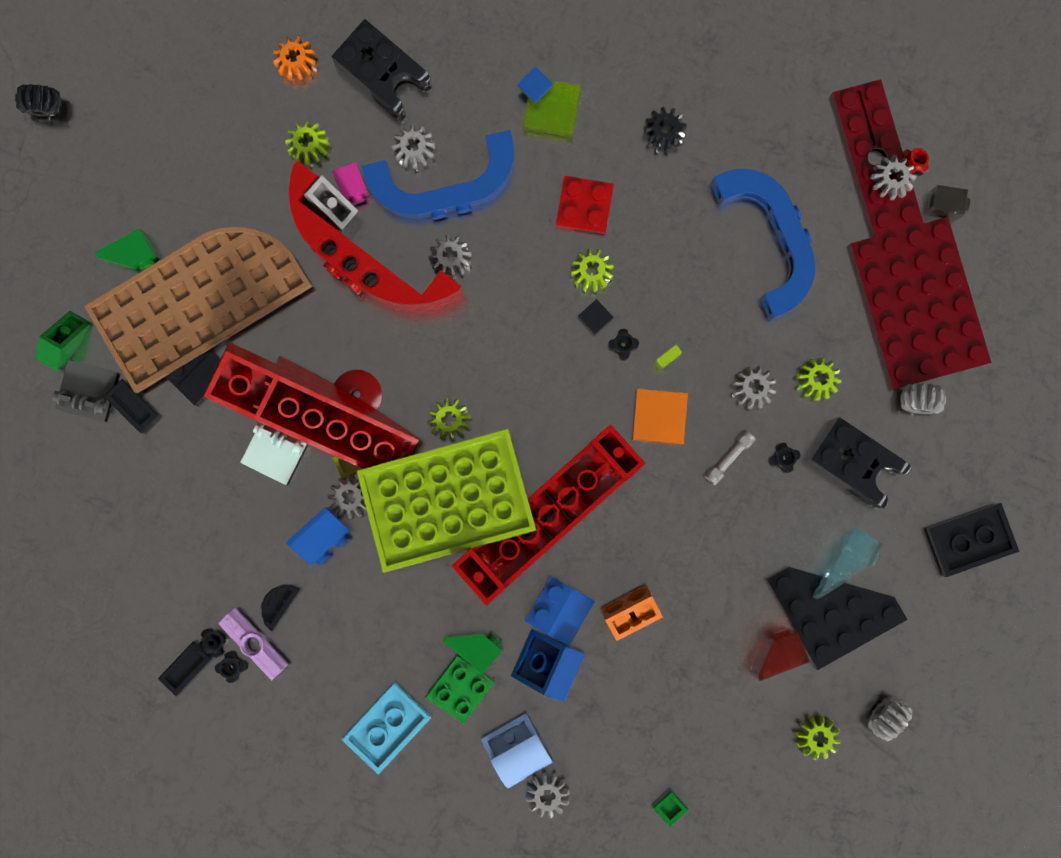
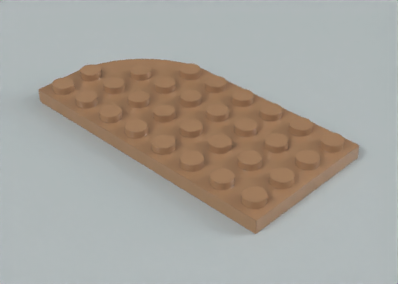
M224 227L202 234L84 307L133 391L139 393L310 289L312 285L293 254L279 240L252 228Z

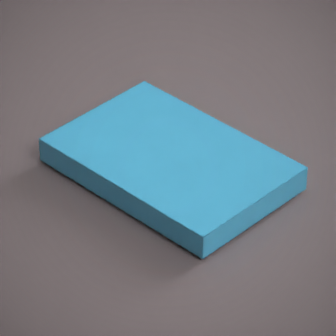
M394 681L341 740L379 775L431 719L432 715Z

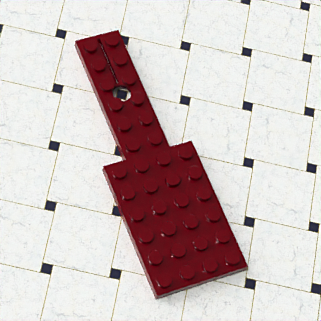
M879 79L832 92L831 98L872 234V238L850 243L849 249L890 389H899L908 384L920 383L992 363L949 218L945 217L924 223L914 188L911 191H906V196L903 198L897 195L894 200H890L888 193L884 197H880L882 191L880 188L873 190V186L877 182L871 180V176L876 172L873 170L875 165L869 163V152L873 149H880L885 152L889 160L893 155H897L898 162L903 159V151L882 80ZM889 176L891 180H897L896 176Z

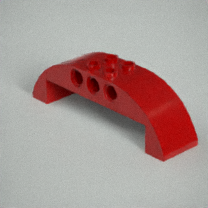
M299 161L294 163L289 182V203L294 223L302 238L318 258L324 262L323 267L338 280L342 276L345 279L343 282L357 295L362 292L379 304L404 312L437 310L451 305L462 298L464 295L462 286L442 270L421 295L310 210V205L304 193L316 181L318 176ZM336 248L332 254H327L330 249ZM357 263L355 268L347 270L350 264ZM377 278L374 285L367 286L369 280Z
M610 424L528 498L536 531L470 548L451 567L487 606L646 463Z

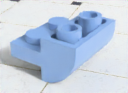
M527 714L520 716L481 739L494 769L507 788L512 787L553 763Z

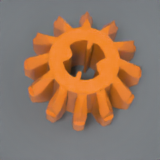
M287 36V43L285 45L278 41V46L281 50H273V55L276 57L273 64L279 68V74L281 76L287 74L289 80H292L295 75H297L299 80H302L303 72L311 75L309 67L316 66L315 60L312 59L316 56V53L313 49H310V42L305 41L302 43V39L299 36L296 37L294 42ZM297 55V56H296L297 61L292 62V60H293V57H292V56Z

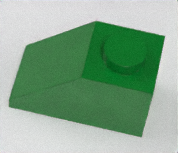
M140 228L94 252L96 257L104 262L135 271H143L160 260L147 234Z
M69 310L39 336L35 359L56 371L59 370L73 357L89 330L91 323Z
M484 632L447 635L443 640L446 645L482 675L503 651V648L500 646L502 641L491 632L488 635Z

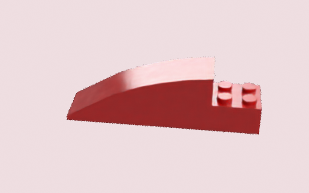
M228 342L204 394V397L362 469L411 456L419 442L417 436L374 407L306 368L280 355L276 363L271 362L231 342Z

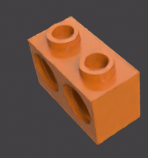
M647 584L601 607L604 619L616 641L663 618Z

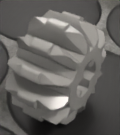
M410 125V132H407L405 128H401L403 136L395 135L394 140L397 144L392 145L393 151L398 152L395 155L396 160H403L402 164L404 167L409 166L410 162H412L413 169L418 168L417 162H421L423 166H426L427 161L425 157L433 159L434 154L430 150L436 148L435 143L430 142L433 138L432 134H425V128L422 126L417 132L414 125ZM415 143V146L418 145V149L413 151L411 148L410 150L409 145Z
M893 155L890 160L884 157L881 160V164L874 166L873 170L876 173L871 176V180L877 182L873 186V190L879 188L882 190L880 197H884L888 193L890 200H894L897 195L903 198L906 196V191L913 189L914 186L911 182L916 180V175L910 174L914 169L913 165L905 166L907 158H903L898 162L897 155ZM889 176H896L897 180H891Z
M447 234L445 236L446 242L444 243L440 238L436 239L439 248L431 246L430 251L435 254L430 255L428 258L430 262H436L432 266L434 271L441 268L445 274L449 271L450 277L455 278V270H458L459 274L463 275L465 272L461 266L470 267L471 263L466 258L472 257V252L465 251L469 246L467 242L459 245L460 236H456L454 241L451 242V237ZM452 251L453 255L457 257H453L454 261L448 262L444 255L448 256L447 252Z
M750 366L746 367V374L741 371L737 373V377L741 381L735 380L732 383L733 386L740 388L733 392V396L742 395V398L738 401L740 405L748 400V409L753 408L754 402L758 409L763 408V401L768 404L772 401L767 394H776L775 389L769 388L770 385L776 383V380L771 379L768 381L766 379L771 373L769 370L761 375V366H757L754 373ZM754 382H756V387L760 388L755 394L752 393V388L749 387Z
M908 384L902 389L901 408L914 414H938L944 410V404H946L945 389L933 384Z
M351 475L347 478V484L343 478H339L338 483L341 487L339 488L335 485L330 487L336 492V495H328V499L336 500L335 503L330 505V508L333 510L340 507L337 512L339 517H342L346 511L347 519H352L353 510L358 517H361L360 507L365 510L367 509L365 503H363L364 498L359 478L355 484L354 478ZM351 490H353V497L356 500L355 502H349L348 505L345 493H351Z
M891 695L883 699L880 704H877V708L872 711V715L869 717L868 727L876 736L890 741L893 738H897L904 728L908 726V722L912 719V709L904 700Z
M543 772V781L541 782L534 776L532 781L535 786L527 785L526 790L532 793L526 796V802H533L530 806L531 811L540 808L538 812L539 817H543L544 812L548 811L549 818H553L554 809L559 814L563 813V809L559 804H569V800L563 797L570 794L569 789H561L565 785V780L561 779L555 783L557 779V774L555 773L551 775L550 780H547V774ZM544 790H550V794L554 792L551 795V800L546 801L545 797L541 798L544 795Z

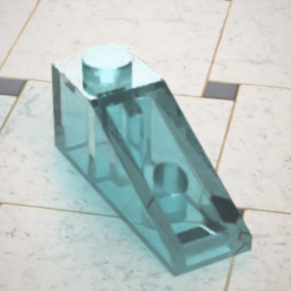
M856 527L847 532L813 598L819 599L869 566H874L881 556V553L878 551L882 543Z

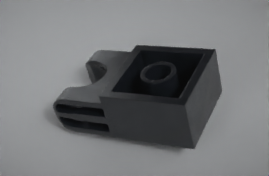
M366 19L358 25L331 56L339 70L395 116H400L404 112L402 101L394 94V88L399 82L408 80L420 87H425L431 81L428 72ZM368 56H373V59H372V60H369V59L367 58L366 61H365V58H366V57H368Z
M841 417L834 418L805 460L847 490L852 491L874 507L885 509L888 504V497L876 485L877 474L882 469H887L897 475L908 474L911 469L908 462ZM840 448L847 450V458H841Z

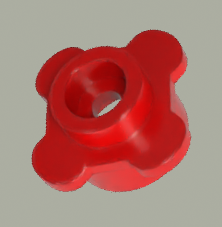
M915 148L912 151L909 149L903 151V158H907L906 167L914 166V169L910 172L911 174L915 171L926 172L929 169V156L924 149Z

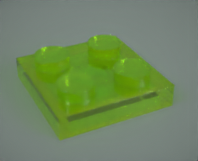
M551 81L553 87L536 104L528 97L523 124L524 130L573 137L581 85Z

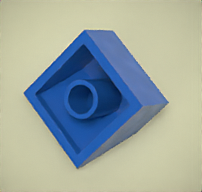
M325 507L285 543L310 566L316 563L320 566L331 556L329 553L331 549L335 546L338 548L342 547L350 539L348 534L353 530L341 517L337 516V512L334 509Z
M550 575L525 618V622L570 646L595 601Z
M531 629L511 677L544 696L564 702L585 654L565 643Z

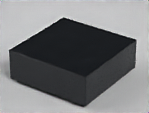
M597 299L578 315V318L594 335L614 318Z

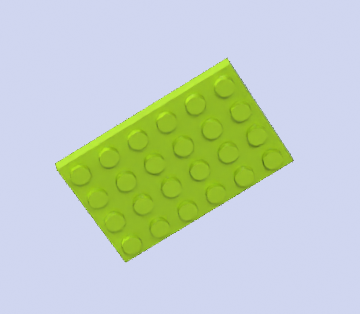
M509 429L357 471L383 573L536 531Z

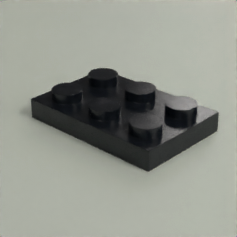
M997 503L926 528L944 577H949L1020 552L1002 503Z

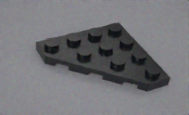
M785 567L765 579L816 670L825 667L908 620L896 598L890 595L792 567Z

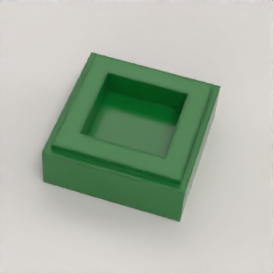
M671 788L652 805V808L669 827L689 810Z

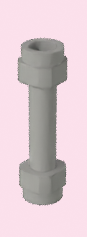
M744 429L735 439L737 442L715 467L712 465L704 474V477L712 484L716 485L724 477L722 473L744 448L748 449L756 440L747 430Z

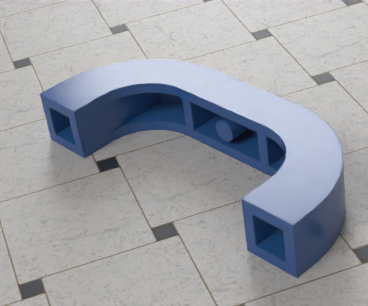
M510 130L487 135L486 143L490 161L487 169L480 177L472 181L419 194L406 193L396 187L392 181L386 160L361 167L365 182L372 196L386 211L405 219L417 220L432 217L433 220L447 217V213L457 211L458 214L467 213L472 210L471 207L482 205L495 198L505 188L512 175L515 159L514 144Z
M735 169L714 176L711 184L720 205L738 198H751L761 203L769 214L788 258L790 273L783 286L765 293L761 300L770 320L779 318L794 309L806 297L815 276V258L810 245L812 239L809 231L802 227L800 210L796 205L793 206L788 193L780 183L763 172L752 169Z

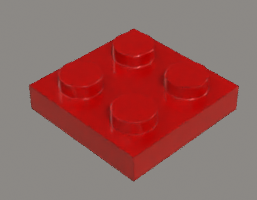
M564 175L556 227L605 235L614 184Z

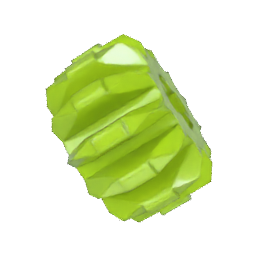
M307 120L304 123V127L296 123L297 131L288 130V134L292 138L285 140L286 145L290 146L287 150L289 155H295V161L299 162L304 158L306 165L310 164L311 158L316 163H319L320 159L317 155L326 156L327 152L323 147L329 146V141L324 139L327 136L326 131L320 130L318 123L311 127L310 122ZM307 139H311L312 142H309L308 147H305L303 144L307 142Z
M587 248V257L579 252L577 257L580 261H572L571 265L577 269L572 270L570 274L574 277L579 276L574 282L575 285L584 282L583 291H587L588 286L592 285L593 292H597V283L605 288L607 283L604 279L612 280L613 275L607 271L613 270L614 265L605 264L610 257L605 255L603 258H600V249H597L596 255H592L591 248ZM589 265H591V268H593V265L597 267L596 275H593V273L589 275L587 273Z
M819 357L817 363L811 358L808 360V365L803 364L800 366V369L805 374L797 375V379L804 380V383L799 384L798 388H807L804 394L805 397H809L813 393L815 401H818L821 395L826 400L830 398L829 391L831 393L838 391L834 384L841 383V379L835 378L834 375L838 374L840 369L831 370L834 364L832 360L825 365L824 357ZM822 375L824 380L815 382L814 377Z
M445 398V407L442 408L441 404L436 402L435 406L439 411L429 410V414L436 417V419H430L427 422L428 425L437 424L431 431L433 435L442 430L439 439L443 441L446 434L449 433V439L453 442L455 441V432H457L459 437H464L463 432L460 430L461 427L467 430L470 429V425L463 423V421L470 420L471 415H461L468 408L466 405H463L457 409L459 405L458 399H455L453 405L450 406L449 399ZM448 413H452V417L456 415V420L452 421V426H447L446 422L443 424V419L447 418Z
M818 715L816 721L812 716H808L809 725L802 721L799 723L804 728V731H796L795 735L803 739L796 742L798 747H804L802 753L805 756L811 754L812 759L818 760L821 753L824 759H828V750L832 753L837 752L836 748L832 746L833 743H841L839 738L833 737L840 730L837 727L832 728L834 721L831 719L825 721L823 715ZM817 732L823 735L822 740L818 739L819 743L813 739L814 734L818 735Z

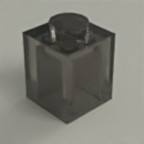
M937 185L931 190L927 215L958 220L969 210L970 198H967L968 190Z

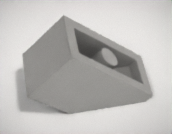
M322 175L304 193L313 212L336 230H343L358 212Z

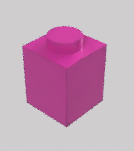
M356 162L332 171L340 193L352 205L365 201V197L370 196Z

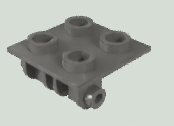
M68 360L59 392L55 391L52 400L56 401L55 409L105 421L110 402L104 395L114 387L118 372Z

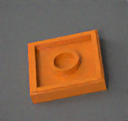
M636 389L632 440L684 444L688 393Z

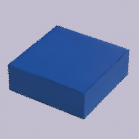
M535 66L517 84V87L536 104L553 87V83Z

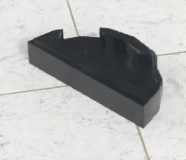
M280 585L271 589L265 595L261 604V615L264 625L271 632L274 631L302 588L295 585Z

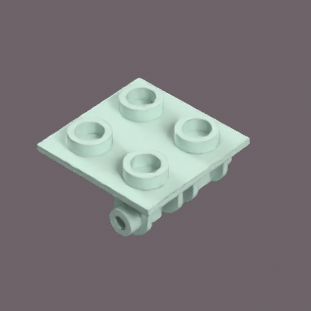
M257 423L253 430L255 434L240 463L287 485L307 443L263 423Z

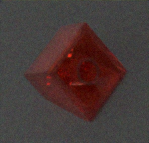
M785 626L770 631L771 635L764 638L750 670L753 677L761 681L809 663L808 656L797 631L785 628Z

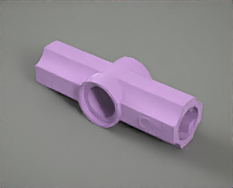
M234 608L219 622V625L240 646L242 653L249 656L271 681L289 665L267 641L266 636L258 632L237 608ZM251 637L259 641V649L257 651L251 650L248 646V641Z

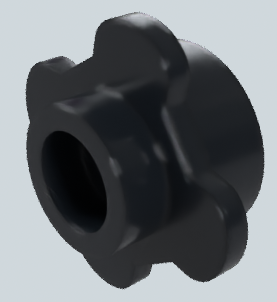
M620 329L616 338L609 341V348L617 351L621 359L629 358L630 352L639 346V340L628 334L627 329ZM626 342V346H622L621 343Z
M780 443L777 445L776 454L770 458V462L773 466L778 465L783 468L784 472L790 473L794 470L793 465L800 459L801 454L798 450L788 447L786 443ZM784 455H786V456L788 457L787 460H784V459H783V456H784Z
M204 629L201 632V641L196 645V650L199 653L205 652L210 654L212 658H218L221 655L220 649L226 642V638L223 634L216 631Z
M234 652L225 653L224 659L215 665L216 673L226 678L228 683L235 682L237 675L246 669V663L239 661L235 657ZM229 665L233 666L232 670L228 668Z

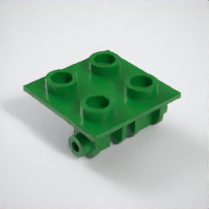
M456 655L446 670L443 671V674L438 677L433 687L429 689L425 698L464 724L495 682L478 672L461 656Z

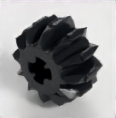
M23 84L17 87V94H15L16 108L22 113L37 116H54L59 113V107H61L60 92L55 88L39 84Z
M663 106L660 109V114L653 110L651 112L652 118H646L645 124L648 127L644 129V134L651 135L647 142L651 144L656 141L655 149L657 150L660 149L661 144L665 146L666 151L670 150L671 144L677 148L680 145L679 139L684 140L686 137L683 131L687 128V123L681 122L684 117L683 114L674 116V108L670 110V113H666V108ZM664 125L669 126L667 133L662 132Z

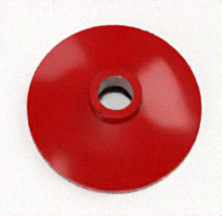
M350 370L340 375L335 381V385L349 393H352L353 390H359V399L378 410L380 407L382 389L378 380L369 372Z

